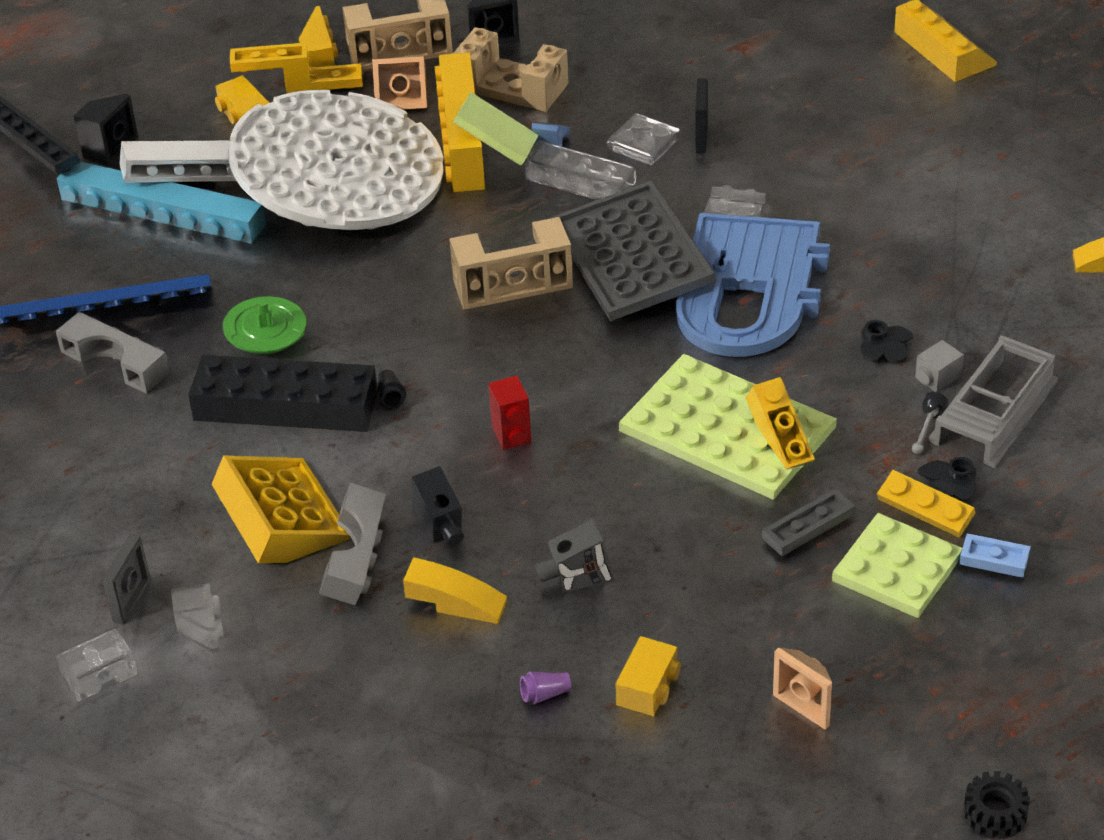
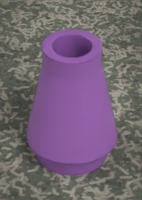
M529 671L527 675L520 677V692L524 702L537 704L571 691V679L568 672Z

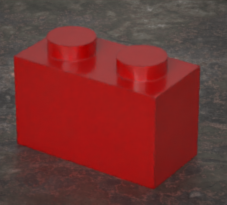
M518 376L488 383L492 428L503 450L532 442L529 398Z

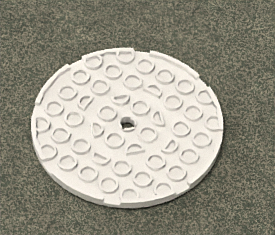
M307 90L287 93L274 97L273 102L264 106L256 105L236 123L231 133L229 144L231 171L238 184L255 201L275 212L278 216L300 222L305 226L342 230H372L377 227L400 222L420 212L434 199L439 191L443 177V154L433 134L421 122L415 123L409 119L406 111L367 95L349 92L348 96L333 95L330 93V90Z

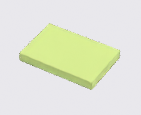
M470 92L453 120L454 124L521 166L539 136L472 92Z

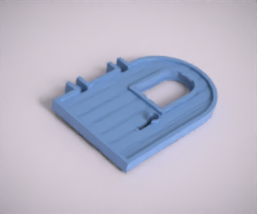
M699 213L692 241L715 273L716 282L677 297V321L683 335L692 344L707 352L728 357H747L771 351L788 341L798 330L803 313H806L809 318H816L821 301V289L809 288L813 268H816L821 273L826 272L830 257V244L818 243L820 222ZM726 255L725 258H723L724 265L719 266L721 256ZM736 289H746L764 293L760 315L755 324L745 329H731L717 324L724 290L736 291Z

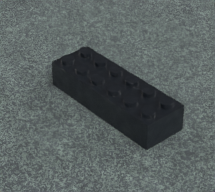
M202 355L188 397L193 421L367 432L377 398L378 386L375 365Z

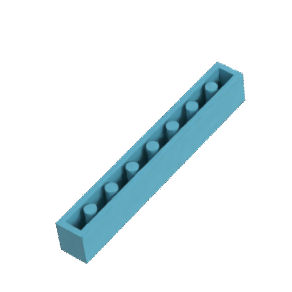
M81 161L73 166L71 170L61 173L57 177L61 200L252 244L266 225L264 206L257 201L173 182L124 183L122 171Z

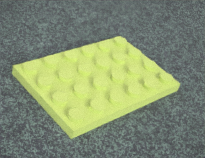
M683 354L619 422L620 432L772 500L780 494L803 467V465L786 470L756 426L745 399L752 386L756 384L686 354ZM790 399L812 454H814L836 428L837 418Z

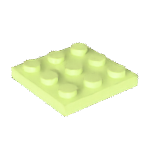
M877 513L832 572V581L919 618L960 561L963 548Z

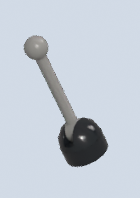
M929 392L924 398L923 412L928 416L918 441L912 445L914 454H921L924 451L923 442L933 418H938L947 409L948 399L941 393Z

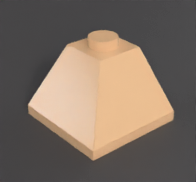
M778 648L774 651L773 696L826 730L830 726L832 681L826 667L817 659L810 658L800 650Z

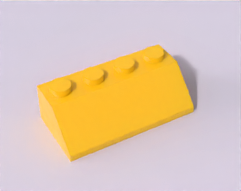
M912 0L896 7L894 32L954 82L997 66L995 59L921 1Z

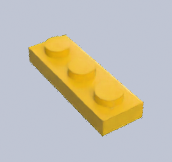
M895 470L891 471L877 492L878 500L958 538L961 537L976 514L974 507Z

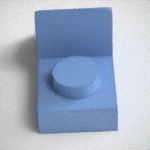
M532 123V131L539 135L534 143L535 154L560 158L563 137H570L571 127L548 123Z

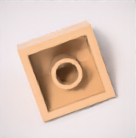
M424 56L372 59L375 98L390 103L402 110L427 109V79Z

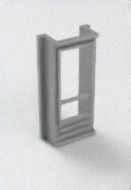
M1001 335L997 344L941 416H938L935 422V429L928 437V442L939 446L949 432L954 431L984 443L983 464L995 468L1058 382V377L1053 376L1055 355ZM1005 350L1041 363L1014 400L1008 396H1001L983 389L1004 361ZM981 393L1010 406L1000 417L971 406V403Z

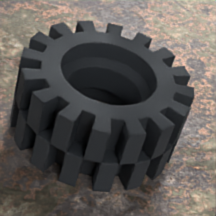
M994 771V777H990L989 772L982 773V780L978 775L975 776L972 783L969 782L965 792L963 814L964 818H968L967 824L970 828L976 825L975 832L979 835L983 830L987 831L986 838L991 839L993 833L998 834V839H1005V832L1010 837L1016 835V829L1021 831L1024 828L1029 810L1030 796H1028V789L1026 787L1022 788V781L1019 779L1012 782L1013 775L1009 773L1006 774L1005 778L1000 777L1001 771ZM991 799L1001 800L1007 803L1010 808L1001 811L992 810L986 807L983 802Z

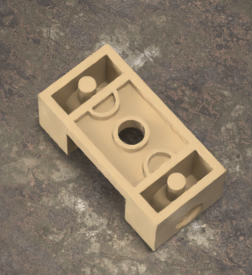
M417 0L419 12L372 20L367 3L342 7L347 49L351 63H361L362 70L373 68L372 59L424 56L425 59L437 58L439 55L453 54L450 15L445 0ZM399 36L407 37L402 43L394 42Z
M475 27L454 51V53L470 52L475 94L547 112L569 84L567 50L553 45L543 44L537 52V57L531 64L525 65L499 58L498 33Z
M560 217L532 222L533 237L536 244L485 254L477 233L450 238L453 281L463 310L573 288L571 243ZM514 271H521L518 276L510 277V274Z

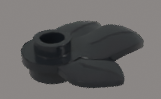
M871 320L865 324L861 331V338L863 340L860 347L861 353L871 362H876L882 357L886 361L893 363L905 361L907 359V350L903 343L910 341L914 335L904 327H888L881 320Z
M955 457L949 463L935 460L924 464L917 470L919 475L931 481L928 485L929 487L951 497L954 496L960 501L968 500L975 493L976 486L973 481L976 477V468L968 458Z

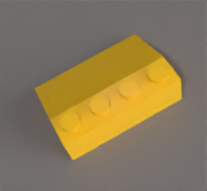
M223 455L212 486L258 563H288L350 540L351 536L337 525L339 513L304 458Z

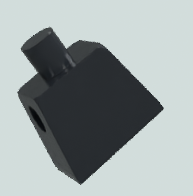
M438 466L412 476V512L431 541L439 542L445 539L449 546L460 543L464 538V534L461 531L462 508L442 468Z

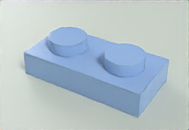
M967 533L959 565L1023 578L1031 546Z

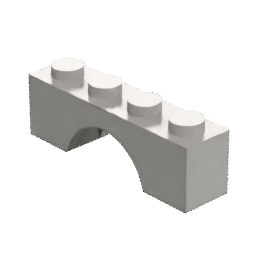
M78 312L56 330L61 353L80 362L97 357L121 360L125 384L146 394L170 374L166 352L141 341L137 337L121 332L116 327L104 324L94 317Z
M350 483L342 502L337 525L351 536L355 547L332 552L324 572L319 591L320 595L356 605L360 594H367L372 578L367 575V571H372L377 557V553L372 552L373 547H378L383 530L378 529V525L384 524L388 508L383 506L385 493Z

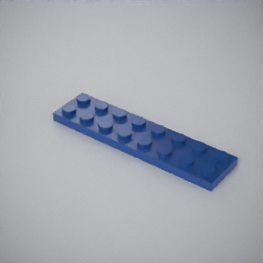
M210 274L4 305L0 306V324L10 322L9 316L17 315L18 321L38 318L37 312L46 311L47 316L66 314V308L74 306L75 312L95 309L94 303L103 302L105 308L123 305L122 299L132 298V303L150 301V295L159 293L161 299L179 296L178 291L185 289L189 290V294L207 292L206 286L212 285Z

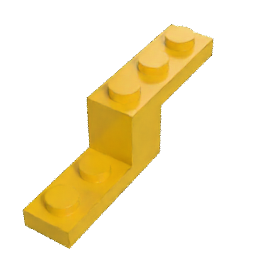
M307 42L230 49L231 72L283 68L286 93L363 87L361 63L310 68Z

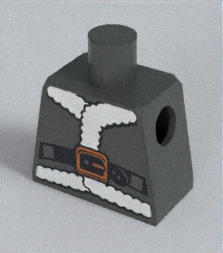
M594 519L551 539L548 542L552 559L535 565L541 583L559 576L564 590L568 592L614 580L604 542Z

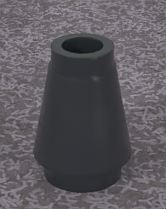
M383 370L378 375L377 399L386 408H398L406 398V389L392 370Z

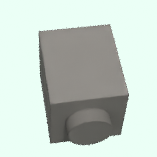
M941 340L917 356L915 378L935 392H938L962 377L964 354Z

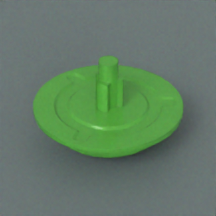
M263 296L245 300L234 306L224 318L223 332L226 339L238 349L255 354H272L295 344L305 333L307 321L303 310L292 301L280 297Z

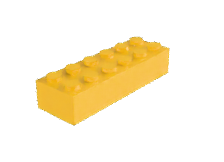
M470 52L439 55L440 65L435 66L446 181L452 182L453 193L485 190L481 140L453 122L470 92L475 94Z

